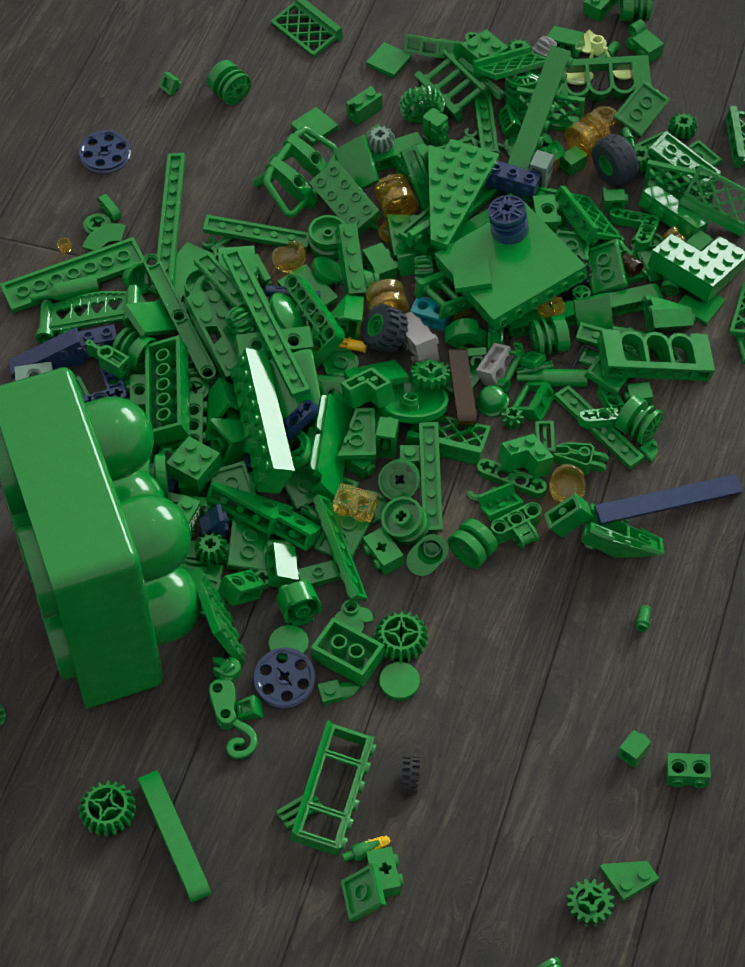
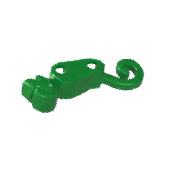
M213 657V676L218 679L209 685V698L217 724L221 729L231 730L236 728L250 739L249 746L242 751H236L234 748L236 746H244L245 741L243 738H233L226 745V751L230 758L243 760L250 757L256 751L258 739L256 732L249 725L239 721L235 714L236 690L233 683L241 676V664L233 657H228V659Z

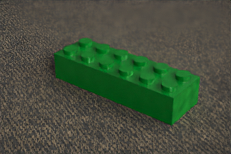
M179 335L145 346L146 415L152 424L154 446L185 439L190 436L188 347Z

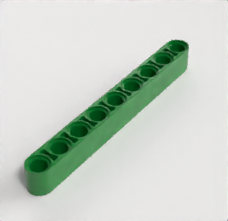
M648 284L608 293L610 295L612 317L643 311L642 298L645 295L664 299L657 284ZM573 301L544 306L529 311L521 318L507 324L510 336L520 337L529 335L530 320L537 319L538 321L542 317L548 324V317L556 314H563L567 326L576 325Z

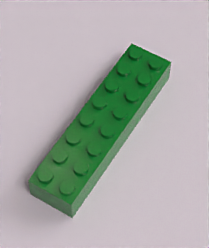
M245 348L242 355L239 356L236 365L231 369V378L233 379L234 392L237 396V406L240 409V420L244 427V437L248 441L247 451L250 454L251 467L254 471V482L257 485L258 492L279 494L295 471L267 353L262 350Z

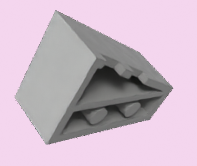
M412 312L405 314L408 321V332L405 334L406 338L403 340L402 346L405 350L409 349L413 355L411 356L413 363L416 361L421 363V360L427 362L428 359L438 360V363H440L437 336L432 334L428 326L424 325L420 318L416 317Z

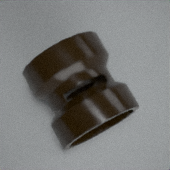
M626 253L622 256L627 274L631 277L637 276L642 271L644 264L640 260H636L634 254L630 256Z

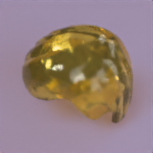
M299 240L297 243L290 241L287 246L276 248L271 256L272 263L276 269L285 273H291L305 264L306 260L303 244Z
M563 464L557 467L551 474L549 484L552 498L558 503H561L574 493L583 498L586 484L582 470L571 464Z

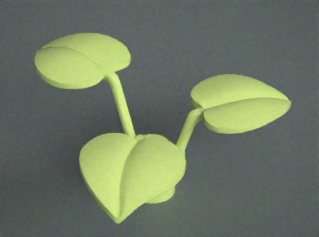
M588 30L584 34L585 46L581 52L585 54L590 53L589 58H593V54L600 56L603 52H605L607 57H610L604 37ZM630 70L613 71V75L618 79H631ZM584 72L566 73L567 83L572 85L585 84ZM589 72L591 81L594 75L592 72Z

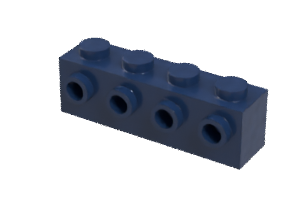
M498 161L484 185L533 200V196H535L540 186L541 173Z

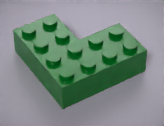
M671 234L653 249L647 266L705 302H708L743 271L745 267V251L719 236L701 252Z

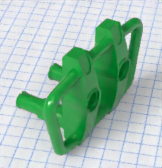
M307 126L301 127L294 134H290L282 143L284 147L271 155L269 163L265 166L267 170L253 179V184L256 188H261L263 185L266 187L281 212L289 218L295 217L304 207L306 209L313 208L318 199L316 197L317 192L313 188L311 189L305 178L283 161L294 157L304 170L315 177L335 159L337 160L335 149L338 147ZM306 133L331 149L332 155L328 163L325 162L318 151L314 150L299 137ZM277 180L285 191L299 202L293 210L290 211L286 207L271 182Z

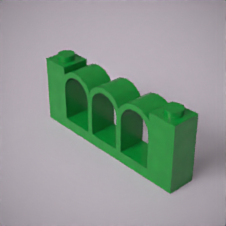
M648 55L573 59L570 68H567L566 73L584 72L585 90L580 93L572 92L567 86V79L564 84H561L560 89L562 90L561 94L583 97L585 99L588 96L595 102L605 101L610 95L617 100H627L642 80L651 85ZM630 70L632 87L628 90L617 88L614 83L613 71ZM607 71L608 89L602 92L593 89L590 83L589 72ZM555 100L558 105L563 103L561 100Z
M602 329L597 339L603 377L709 381L715 372L707 334L694 333L687 336L686 334L677 333L671 335L668 339L665 335L658 332H651L643 337L634 331H625L620 334V330ZM623 345L633 347L637 351L639 361H625ZM647 346L659 349L662 353L663 362H650ZM672 347L682 349L687 356L688 363H675Z

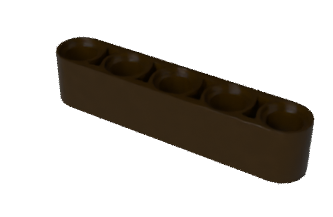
M467 348L448 349L449 369L451 370L457 426L477 424Z

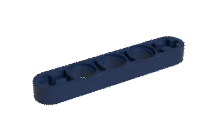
M305 400L283 421L288 442L317 415L319 407L313 401ZM298 419L297 424L292 426L294 420ZM248 454L245 459V464L247 467L253 470V468L251 467L250 454Z

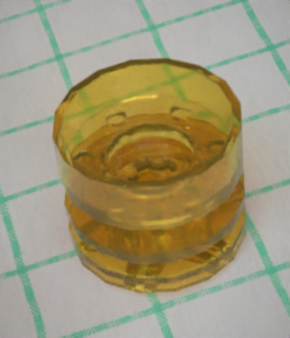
M588 113L566 129L565 139L570 149L577 146L586 153L588 158L592 155L595 143L611 133L608 125L599 115Z
M402 174L388 175L382 178L374 188V194L385 218L387 215H412L417 209L418 201L407 177Z

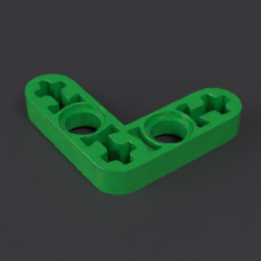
M620 208L610 210L609 221L611 223L638 228L635 236V248L647 250L651 246L659 228V217Z
M599 386L596 394L604 408L581 411L577 422L583 428L615 426L617 416L625 405L618 393L615 396Z

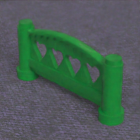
M130 285L127 291L86 293L55 304L50 300H44L40 305L39 327L36 330L35 340L42 344L53 339L54 333L60 332L64 328L73 329L77 327L79 329L123 321L122 324L125 328L132 327L136 329L122 310V307L126 303H140V289L137 285ZM122 300L116 310L109 306L110 302ZM105 303L99 313L93 311V305ZM88 306L81 316L74 312L76 308ZM70 309L64 319L57 315L59 311Z

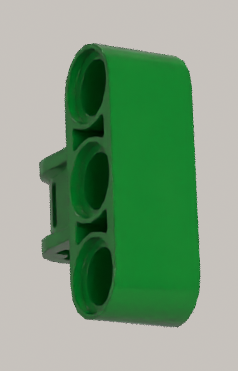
M530 502L494 520L491 524V532L495 536L497 543L502 544L513 539L516 545L523 549L525 545L533 541H539V535L534 527L540 523L541 506L535 502Z

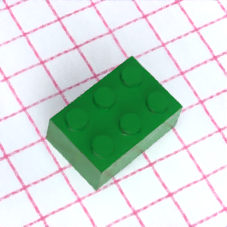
M335 618L330 620L311 647L312 660L364 687L383 660L385 652L384 644Z

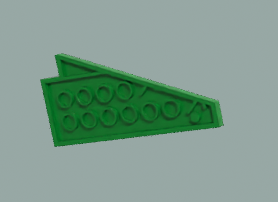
M450 139L445 149L431 145L428 146L431 245L446 250L449 248L498 162V153Z

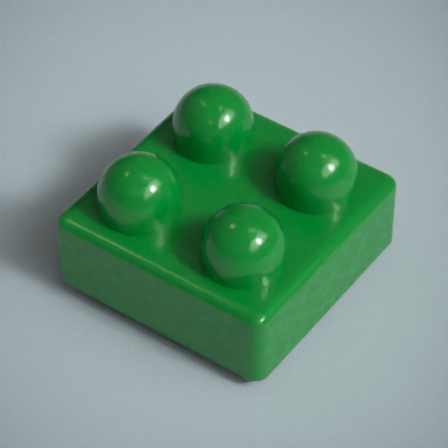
M62 367L0 385V483L30 582L34 586L37 603L62 682L76 677L85 708L89 709L159 686L163 680V670L158 647L177 641L188 634L198 621L202 604L191 575L179 567L185 560L191 544V531L188 520L175 503L165 498L158 482L151 475L140 470L149 459L154 445V432L148 416L137 404L120 397H104L84 403L74 373L70 369Z

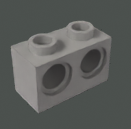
M493 344L476 369L483 385L497 386L498 380L504 377L514 356L509 354L510 346Z

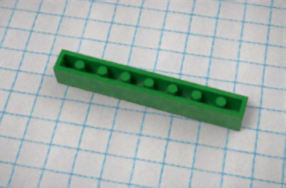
M551 45L508 164L527 170L530 169V163L537 152L538 146L541 147L543 144V133L549 128L550 121L548 119L550 115L554 114L556 105H554L555 100L560 98L561 84H564L567 78L566 70L572 65L571 51Z

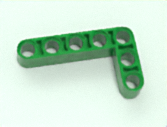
M290 274L285 279V287L318 332L312 338L314 346L312 353L315 368H318L344 341L345 333L308 281L295 274Z

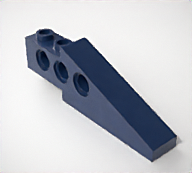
M110 325L78 332L76 327L9 359L12 379L15 378L14 367L51 362L53 370L62 367L67 368L85 364L84 359L94 358L88 355L85 342L89 339L100 347L103 345L112 347L117 337L115 326Z

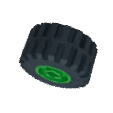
M386 304L376 305L365 317L361 337L367 347L385 354H391L397 351L399 346L401 347L403 340L406 338L405 334L408 332L407 316L403 311Z

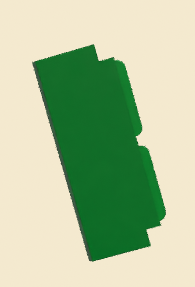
M336 390L332 394L329 393L327 396L323 395L320 397L315 425L319 434H316L313 438L309 468L313 471V476L320 478V481L311 488V492L328 497L331 501L338 503L341 496L345 460H338V453L349 430L353 408L345 402Z

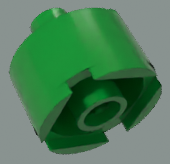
M307 579L283 585L278 589L279 594L277 595L276 603L287 624L289 622L295 626H302L314 620L313 616L316 613L320 614L322 610L321 602Z

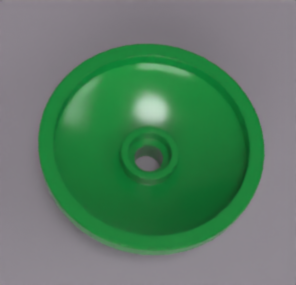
M275 293L271 296V310L282 329L309 326L307 316L292 297L283 293Z

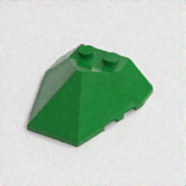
M590 504L589 507L593 517L586 521L582 527L581 542L584 543V546L590 549L596 548L613 558L663 555L662 538L643 528L639 530L630 526V521L628 520L599 525L594 510L595 504Z

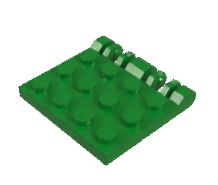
M194 568L191 571V577L213 635L231 657L237 659L241 665L245 664L244 655H246L243 645L239 644L237 640L240 638L237 629L233 628L231 624L234 620L229 612L228 603L202 569Z

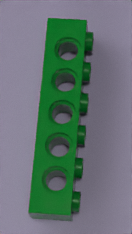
M189 394L190 437L204 444L207 443L204 428L207 427V416H204V412H208V403L204 401L203 394ZM187 438L180 440L179 447L183 444V442H184ZM179 482V493L182 495L203 497V490H207L206 485L198 493Z

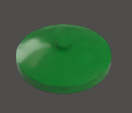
M409 377V382L392 385L396 401L382 408H378L374 404L375 409L385 417L399 419V422L425 423L441 417L448 408V394L441 386L440 388L435 386L433 389L428 387L424 389L423 385L417 386V383H413Z

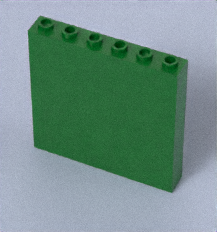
M527 204L529 232L522 241L509 245L497 242L492 236L490 222L450 244L447 250L441 249L434 253L436 266L453 284L452 261L488 256L492 287L461 293L495 331L521 318L524 314L536 309L541 304L553 299L555 296L567 291L587 278L586 265Z

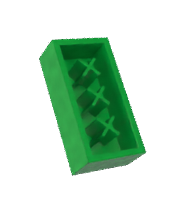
M336 159L309 181L312 188L337 217L341 218L346 224L357 223L358 237L383 216Z

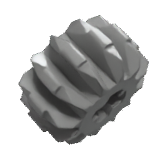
M542 36L535 43L532 52L547 58L551 45L557 47V43L550 37Z

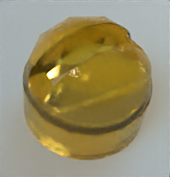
M64 237L58 240L57 247L62 253H68L72 249V243L69 238Z

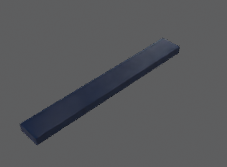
M734 474L594 506L599 525L738 495L743 491L737 475Z

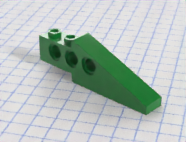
M215 481L210 484L206 497L208 502L214 505L221 504V509L267 535L274 533L304 551L313 547L318 542L322 527L294 512L293 506Z

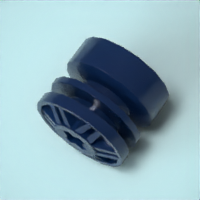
M506 195L496 198L490 204L488 215L493 238L497 242L507 245L522 241L529 232L524 201L517 196Z

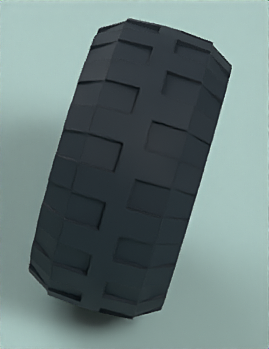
M609 134L595 143L592 149V159L594 167L602 180L608 185L622 187L636 178L639 170V161L635 150L627 139L621 137V135Z

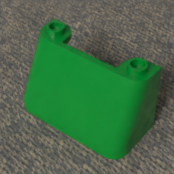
M311 349L292 352L310 388V393L291 398L273 359H268L283 421L305 400H311L319 407L321 395ZM317 415L301 431H307L310 426H313ZM298 419L294 420L292 426L297 424Z

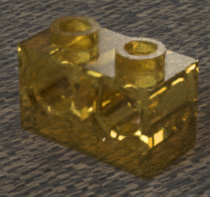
M341 483L333 500L334 511L342 516H352L361 522H371L379 503L378 495ZM344 500H350L348 503H342ZM363 505H367V506H368L366 509H361V508H360V507L363 506Z

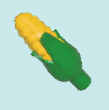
M381 836L351 846V851L341 854L344 862L351 859L361 861L367 858L366 851L386 847L390 843V838L388 836Z

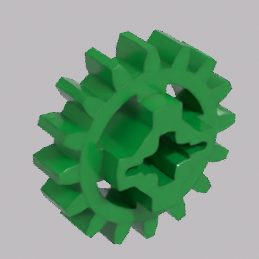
M428 359L427 362L421 360V363L416 362L415 366L411 367L410 378L413 383H417V386L423 385L424 389L427 387L433 389L435 386L440 388V385L446 386V382H450L451 370L449 365H445V362L438 363V360L434 361Z
M584 879L583 885L580 882H576V889L570 888V895H567V901L569 902L567 903V910H572L570 913L571 917L577 916V923L583 920L586 927L589 922H592L593 926L596 927L597 921L604 924L605 917H611L610 911L614 909V904H612L614 896H608L611 889L607 888L604 890L603 882L597 885L596 879H593L592 883ZM605 906L600 913L597 912L598 909H602Z

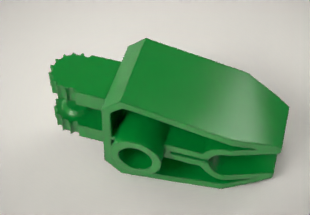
M566 442L556 445L553 461L563 469L586 476L590 474V470L604 472L606 465L603 463L607 462L609 457L606 453L594 451L595 447L592 444Z

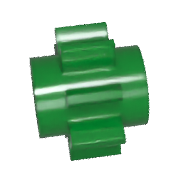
M516 406L506 407L505 413H501L502 426H506L510 430L520 429V423H524L523 411H519Z

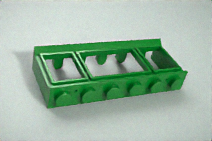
M327 720L289 837L290 841L338 856L340 849H345L348 838L344 837L346 830L350 831L354 820L350 816L352 811L356 812L359 804L356 796L357 793H362L365 781H362L363 774L367 775L371 763L367 762L369 756L373 757L376 745L373 744L375 736L371 737L335 725ZM332 736L364 746L360 760L328 750ZM325 757L357 768L344 813L311 802ZM309 810L341 820L335 841L302 831Z

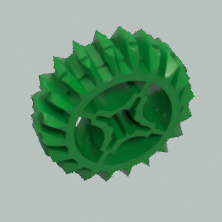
M415 85L414 89L409 88L408 92L404 91V95L401 96L399 103L400 113L404 120H408L409 123L414 122L415 124H423V115L429 110L435 108L440 113H443L445 107L443 95L435 87L430 88L429 85L427 87L423 85L417 87Z
M402 610L400 614H396L393 611L392 616L386 614L385 620L380 619L379 625H376L374 639L384 644L385 659L391 656L392 662L395 659H399V662H402L403 659L410 662L411 657L417 659L418 654H422L424 648L427 647L428 629L424 626L423 620H419L417 615L411 617L410 611L407 615Z
M108 780L106 785H102L99 782L97 788L91 785V792L85 791V798H80L81 805L78 807L79 817L83 821V826L85 828L88 827L91 833L95 831L98 837L102 832H104L106 837H108L109 832L116 836V830L118 829L124 832V825L130 826V820L135 817L133 812H136L135 799L131 791L126 790L124 784L119 787L116 781L113 785ZM115 798H118L124 803L123 808L119 807V804H116ZM91 810H95L99 814V820L91 815Z

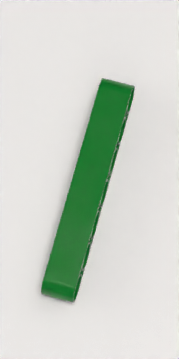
M158 770L139 777L138 782L190 902L194 903L212 895Z

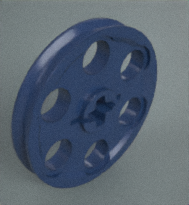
M104 130L94 132L88 135L79 146V156L82 165L89 171L100 174L120 170L128 163L131 156L128 140L122 134L115 131ZM106 138H113L112 141H105ZM90 142H97L96 145H89ZM119 146H125L123 150L117 149ZM87 154L93 155L91 158L84 157ZM116 158L121 159L119 162H113ZM97 163H104L101 167L96 166Z
M278 648L268 652L260 659L255 668L254 683L259 696L273 707H295L303 703L311 695L315 686L316 678L313 664L304 653L293 648ZM285 654L288 656V660L285 663H278L277 657ZM304 661L307 666L304 670H297L295 668L296 663ZM269 666L272 672L266 676L260 673L261 669ZM280 672L282 673V675H289V683L285 680L281 681ZM306 680L309 682V686L307 689L302 690L298 688V683ZM267 685L274 687V692L270 695L263 693V688ZM286 692L293 695L292 700L289 702L281 699L282 695Z

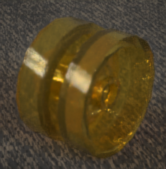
M395 279L377 281L368 287L365 292L369 311L379 304H386L403 311L405 314L409 311L404 286Z

